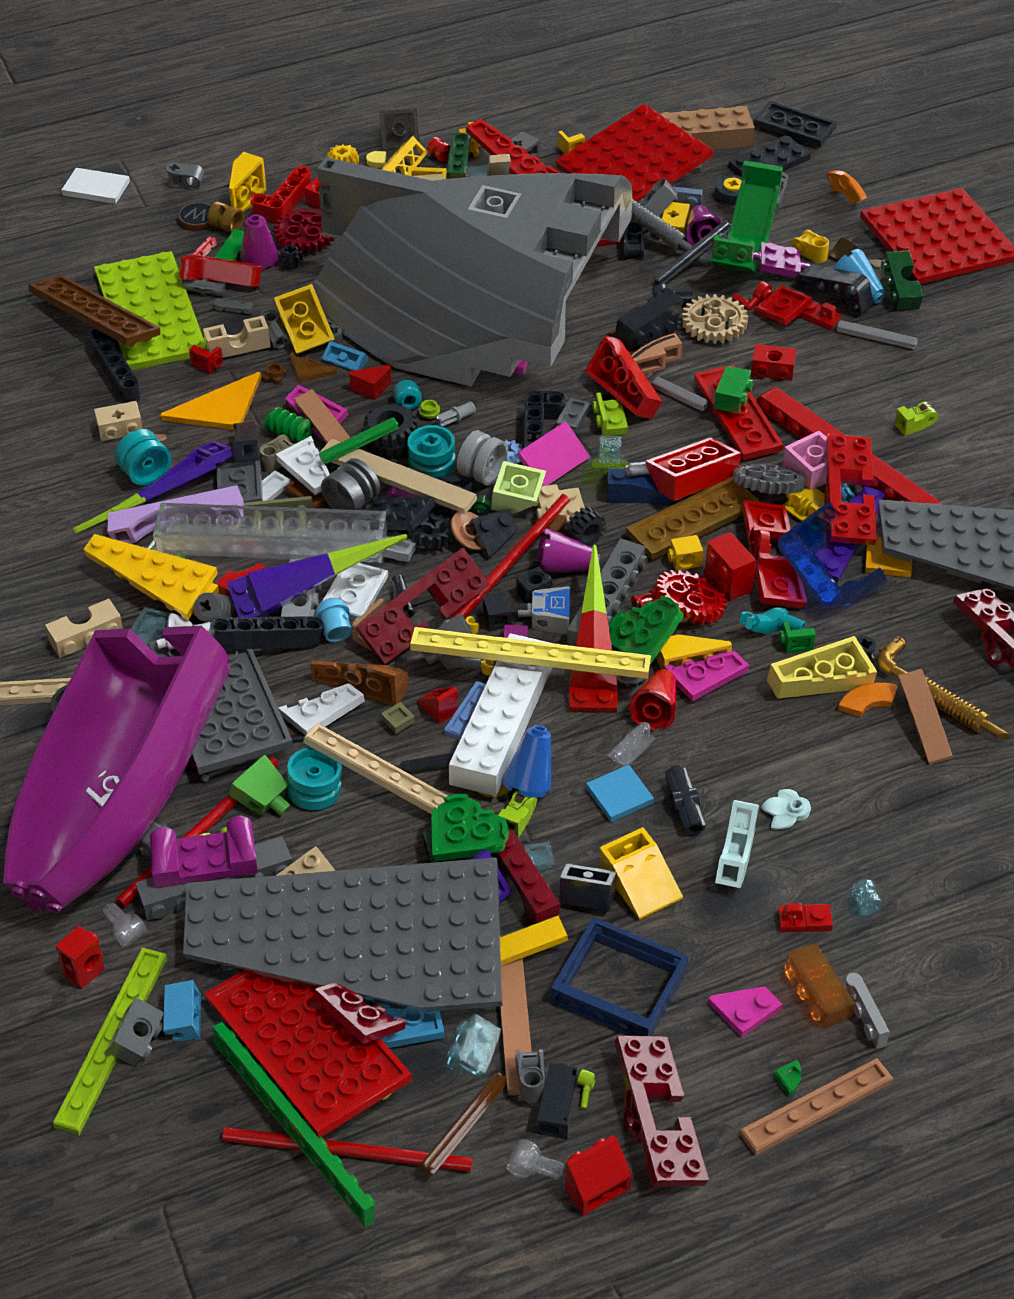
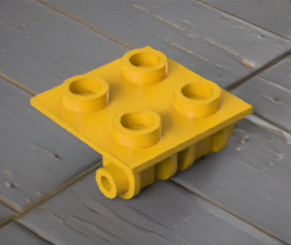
M806 488L800 493L795 492L794 494L789 492L787 494L788 501L783 506H786V510L813 530L829 519L827 507L824 506L825 494L817 488L811 490Z

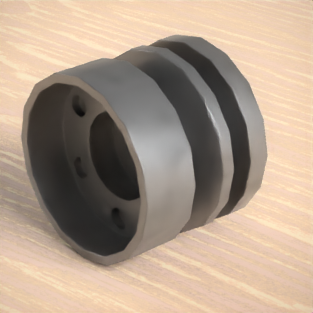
M351 458L322 480L321 492L326 502L335 512L342 516L350 517L379 494L380 484L376 474L365 462L357 458Z

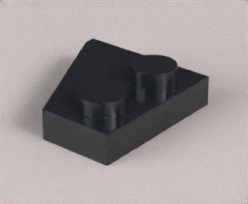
M510 509L473 518L469 522L486 560L490 559L518 530Z

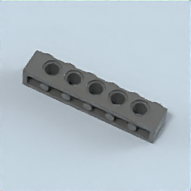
M624 539L618 541L600 572L608 626L614 615L620 612L623 599L628 598L631 585L636 584L640 569H644L647 563L645 546ZM583 603L567 629L568 646H576Z

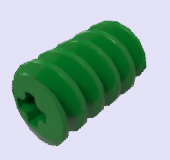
M277 407L270 412L263 423L265 430L278 434V436L286 435L294 443H299L311 435L310 420H304L302 416L297 417L295 413L290 414L288 410L283 411L281 407Z

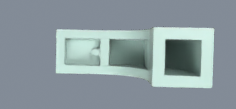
M737 800L733 801L727 837L719 859L715 883L741 888L752 848L759 805Z

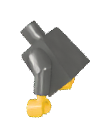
M460 613L452 619L444 620L437 630L477 634L479 624L475 623L474 617L469 616L465 620ZM429 652L423 653L429 665L441 660L447 669L469 668L479 670L481 668L483 674L490 676L495 667L493 666L494 660L484 659L481 661L479 658Z

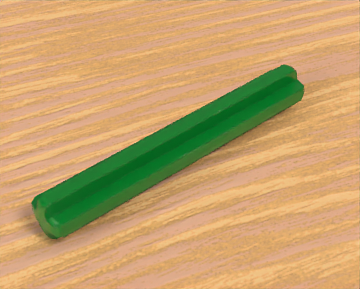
M395 418L379 423L319 453L320 460L323 464H327L399 428Z

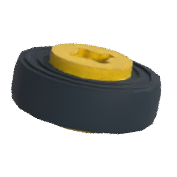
M725 176L719 179L715 188L717 198L726 203L736 204L742 178L738 176Z

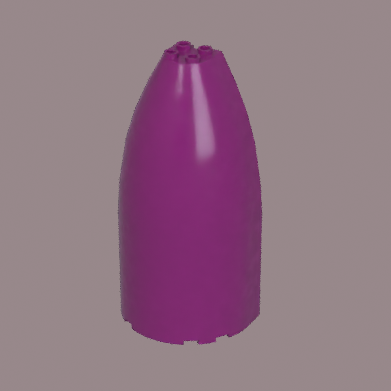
M202 625L165 627L162 636L182 655L176 657H158L131 629L95 630L31 759L15 803L9 827L3 883L12 890L11 893L14 896L29 902L27 906L36 912H42L43 909L54 913H60L62 908L87 892L118 866L141 841L164 808L182 776L231 669L227 664L229 660L227 653ZM106 770L103 776L98 777L101 773H103ZM108 776H118L119 782L117 785L113 779L106 782L105 786L108 789L114 790L101 808L86 790L89 787L102 798L105 794H108L103 789V780Z

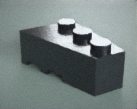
M665 287L662 289V294L656 298L651 296L647 299L648 303L641 308L636 306L618 318L614 336L631 349L674 334L677 329L683 298L670 288Z

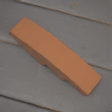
M922 669L898 675L915 724V729L929 765L952 759L953 755Z

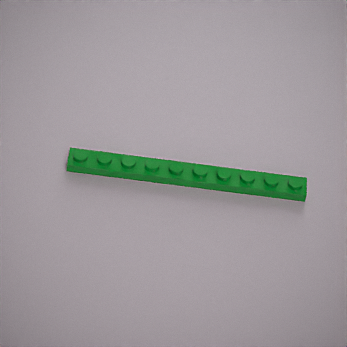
M223 1022L213 1026L215 1046L364 1228L373 1224L374 1209L376 1208L373 1198L368 1193L364 1194L353 1174L349 1175L345 1171L340 1158L330 1153L325 1140L322 1137L316 1136L308 1123L297 1113L292 1103L282 1095L275 1082L272 1083L268 1078L264 1068L253 1060L248 1048L243 1047L239 1043L235 1032L232 1029L229 1030Z

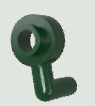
M477 495V500L468 512L478 517L488 515L491 512V500L486 496Z

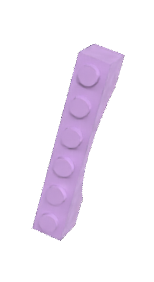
M236 485L108 513L107 532L111 539L130 544L137 542L159 527L180 520L206 519L221 524L244 519V501Z

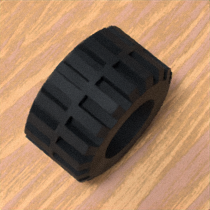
M394 403L393 405L384 404V406H376V409H371L369 414L365 415V420H363L364 431L390 418H395L399 428L366 444L368 451H372L373 455H379L381 458L388 457V459L408 455V437L417 429L415 413L410 408L406 409L404 405L398 406V404Z

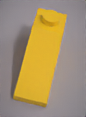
M674 635L670 636L657 654L656 659L661 669H664V666L667 665L677 667L684 665L685 661L693 660L695 663L707 660L708 656L731 652L732 644L730 641Z

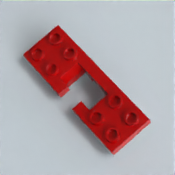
M827 434V476L824 506L827 507V513H829L830 542L875 545L877 536L874 495H863L862 504L841 502V483L872 486L871 437Z
M744 500L741 508L750 552L756 559L755 577L761 604L804 609L807 600L800 573L803 561L800 559L770 556V541L779 542L781 551L792 552L794 548L793 540L796 536V531H792L790 528L786 506Z

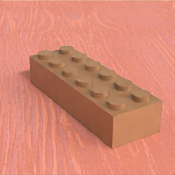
M747 106L674 113L664 112L661 114L713 150L753 146L755 127Z

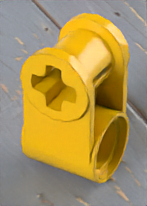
M805 230L799 238L796 237L791 241V247L800 250V255L815 263L827 261L829 247L827 238L821 237L811 230Z

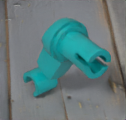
M778 607L764 614L742 612L739 623L745 624L747 629L765 635L778 631L779 628H782L785 621H788L790 630L805 629L806 621L788 614L787 609Z

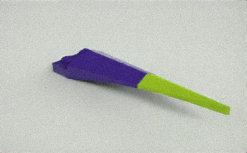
M215 440L195 448L168 472L135 495L108 511L74 527L75 534L108 520V513L140 506L211 474L216 469L215 464L225 463L228 461L227 458L234 456L232 448Z
M407 534L249 572L246 576L226 582L239 617H266L333 576L406 540Z

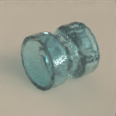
M868 879L861 880L851 887V894L854 900L857 901L856 907L861 915L868 916L881 910L883 902L881 897L876 894L877 887L874 881Z

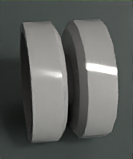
M479 430L473 431L466 438L459 451L457 459L458 473L470 479L474 478L477 482L486 486L493 484L498 478L503 461L507 460V443L495 437L491 438L488 434Z

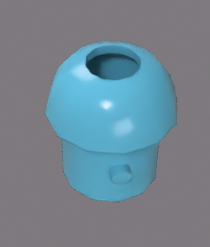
M329 598L320 602L315 612L316 617L323 621V634L329 642L343 641L352 634V628L348 619L350 609L338 598Z

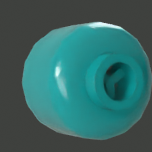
M402 380L393 388V397L398 406L404 405L406 409L410 408L413 410L421 403L422 395L414 381Z

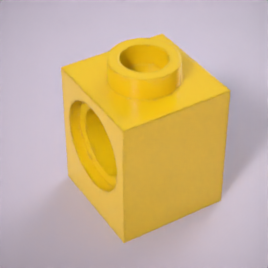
M697 535L671 539V546L667 550L669 562H673L676 571L702 566L703 548Z

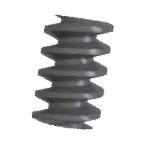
M205 592L199 595L194 603V613L202 621L211 622L215 618H236L238 615L232 597Z

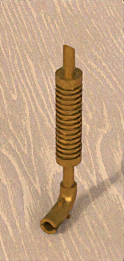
M896 636L884 648L879 649L877 662L886 674L899 678L898 675L908 672L899 668L898 664L893 660L899 652L906 648V643L903 638L898 641L900 637ZM925 676L937 709L944 711V713L964 723V725L972 728L977 733L986 730L999 739L1011 737V734L989 722L990 714L978 709V707Z

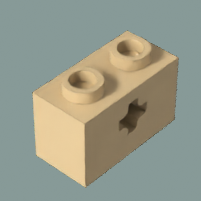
M136 401L94 409L101 441L125 437L132 431L143 429Z

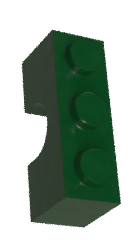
M909 250L886 252L884 260L881 261V271L885 273V284L890 290V301L894 303L896 311L919 310L923 299L919 281L905 280L910 279L914 267Z

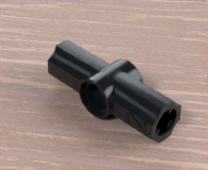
M680 765L671 766L669 770L665 771V779L670 790L672 810L675 814H678L684 834H688L690 837L698 836L702 831H705L706 826L700 811L698 791L696 788H692L686 768Z

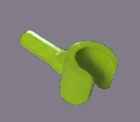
M585 1069L581 1070L577 1084L584 1086L580 1109L583 1110L587 1109L589 1093L595 1085L594 1073Z

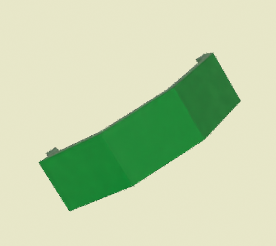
M744 161L741 185L731 224L732 229L728 234L730 240L719 238V235H715L713 239L710 261L717 267L752 274L757 273L759 263L757 260H753L754 252L759 253L761 242L768 243L781 187L783 167Z

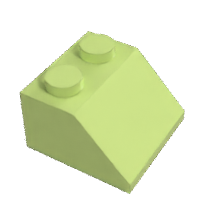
M503 461L493 490L491 510L500 512L510 509L511 513L515 514L536 505L546 471Z

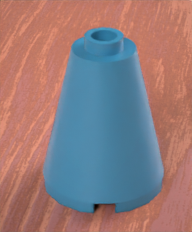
M860 249L852 250L853 254L849 257L844 255L835 264L833 269L865 275L870 282L873 303L877 304L884 298L885 290L865 253Z

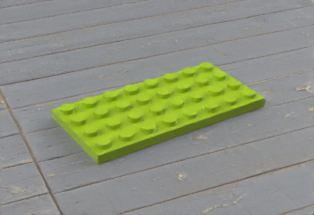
M172 251L94 267L104 298L160 327L159 336L153 337L148 341L137 342L133 346H125L117 340L121 354L132 371L190 359L189 349L193 345L207 350L186 289H183L184 283L179 278V269Z

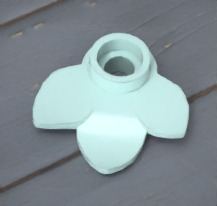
M791 789L779 790L778 797L766 800L761 806L763 811L774 816L771 823V829L774 830L791 827L796 821L806 819L811 811L809 801L799 797L797 792Z

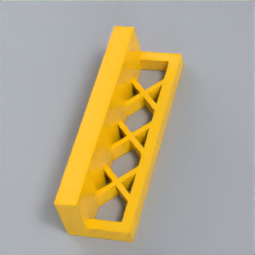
M412 136L396 151L382 167V170L396 173L395 168L401 169V174L407 175L408 167H416L428 152ZM413 147L421 154L420 156L414 155ZM404 158L410 159L411 166L405 165Z

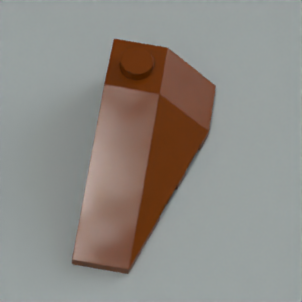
M313 660L310 663L312 680L336 688L349 683L360 691L364 697L390 706L400 703L409 689L408 672L387 665Z

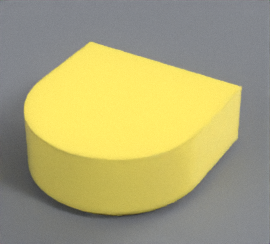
M374 151L367 154V165L372 168H382L386 162V152Z

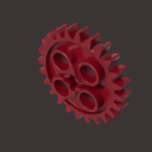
M301 208L299 212L293 209L292 214L286 212V216L281 215V220H276V224H274L276 243H279L280 247L294 245L302 253L306 251L310 254V250L318 252L317 248L324 250L325 245L330 246V242H334L335 238L322 235L321 215L323 212L319 213V209L312 211L309 208L307 211H304Z

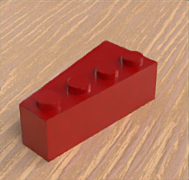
M604 336L584 371L634 414L652 419L663 401L621 340Z

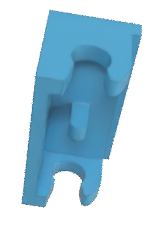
M193 980L165 985L163 1031L165 1034L181 1033L173 1035L172 1041L200 1040L201 993Z

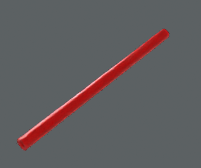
M560 495L486 577L490 585L457 609L449 619L454 618L460 613L464 618L468 616L482 600V596L486 595L539 537L543 529L547 528L570 502L567 495Z
M270 756L268 758L275 768L279 765L274 757ZM228 795L182 838L199 836L206 833L238 801ZM152 865L115 899L119 906L125 908L138 896L135 882L153 877Z
M225 1127L223 1130V1141L301 1151L292 1138L286 1134ZM324 1139L330 1153L338 1156L422 1166V1161L430 1153ZM449 1155L439 1168L471 1172L473 1158Z

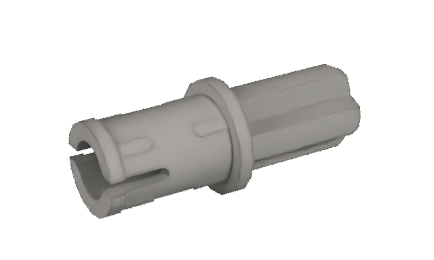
M471 401L458 407L453 406L449 411L436 416V424L443 427L453 422L458 423L462 418L476 413V408Z

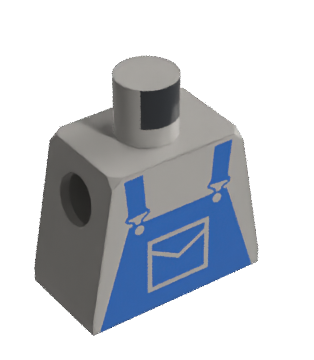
M570 587L534 590L532 603L518 604V617H532V629L567 634L569 627Z

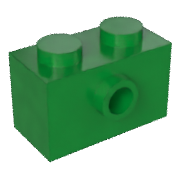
M726 366L715 392V409L739 414L741 407L747 403V392L751 393L753 380H750V370Z

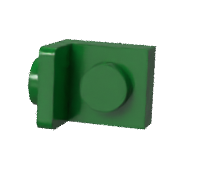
M788 621L783 622L782 630L779 631L778 635L780 644H784L786 654L814 650L816 637L814 628L790 630Z

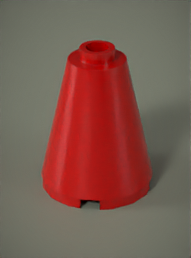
M657 670L630 699L628 708L632 714L631 718L641 728L649 731H655L656 728H663L662 730L673 724L676 717V677L669 670Z

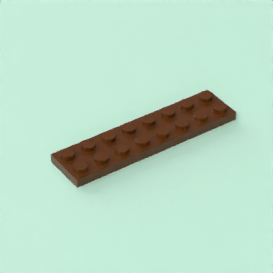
M63 275L28 284L30 293L67 312L74 318H78L87 325L98 329V331L107 334L111 338L118 340L125 346H133L137 342L148 341L160 335V327Z

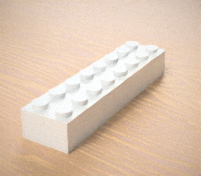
M511 633L508 636L510 639L549 643ZM503 661L496 662L449 763V785L493 796L497 795L502 784L503 775L517 750L553 667Z

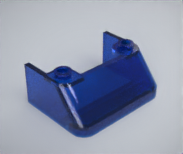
M830 501L784 533L778 540V547L818 603L825 609L857 603L887 582L883 570L879 567L861 581H847L839 587L815 555L825 544V537L820 529L838 517Z

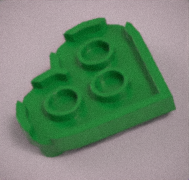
M660 596L661 599H657L654 602L647 601L641 608L632 607V610H628L625 613L620 611L609 624L611 644L620 652L651 655V664L673 634L679 622L683 619V613L680 611L679 606L670 597Z
M454 794L444 798L445 802L441 803L437 808H433L431 817L432 855L434 862L474 857L483 850L489 853H499L505 849V843L509 836L506 819L494 814L493 810H481L480 803L469 799L468 795Z

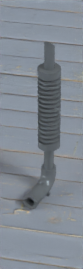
M632 199L631 219L634 222L639 223L640 226L652 232L653 235L655 234L656 237L668 243L669 246L671 245L675 250L681 247L687 251L692 247L691 244L684 240L686 237L684 233L676 230L675 227L673 228L672 225L670 226L669 223L660 219L656 214L654 215L653 212ZM720 233L719 238L725 239L726 235ZM713 246L695 260L702 264H711L710 259Z

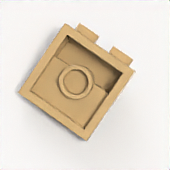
M557 484L541 486L536 505H534V507H538L536 510L537 519L541 518L561 494H565L569 497L570 502L558 515L567 517V522H570L569 517H574L575 511L580 512V508H585L579 488L559 490Z

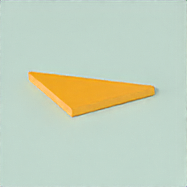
M261 372L254 373L161 413V421L234 430L233 423H242L245 420L260 383Z

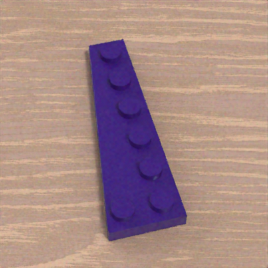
M864 486L850 503L862 504L863 495H874L876 516L878 501L885 499L886 492ZM828 527L801 557L800 560L803 561L800 571L838 584L860 544L830 542V527Z

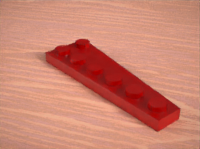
M479 119L466 126V133L490 155H510V174L560 173L550 165L546 166L541 163V159L537 156L532 157L526 153V149L522 146L518 147L513 144L512 139L501 134L500 131L484 120Z

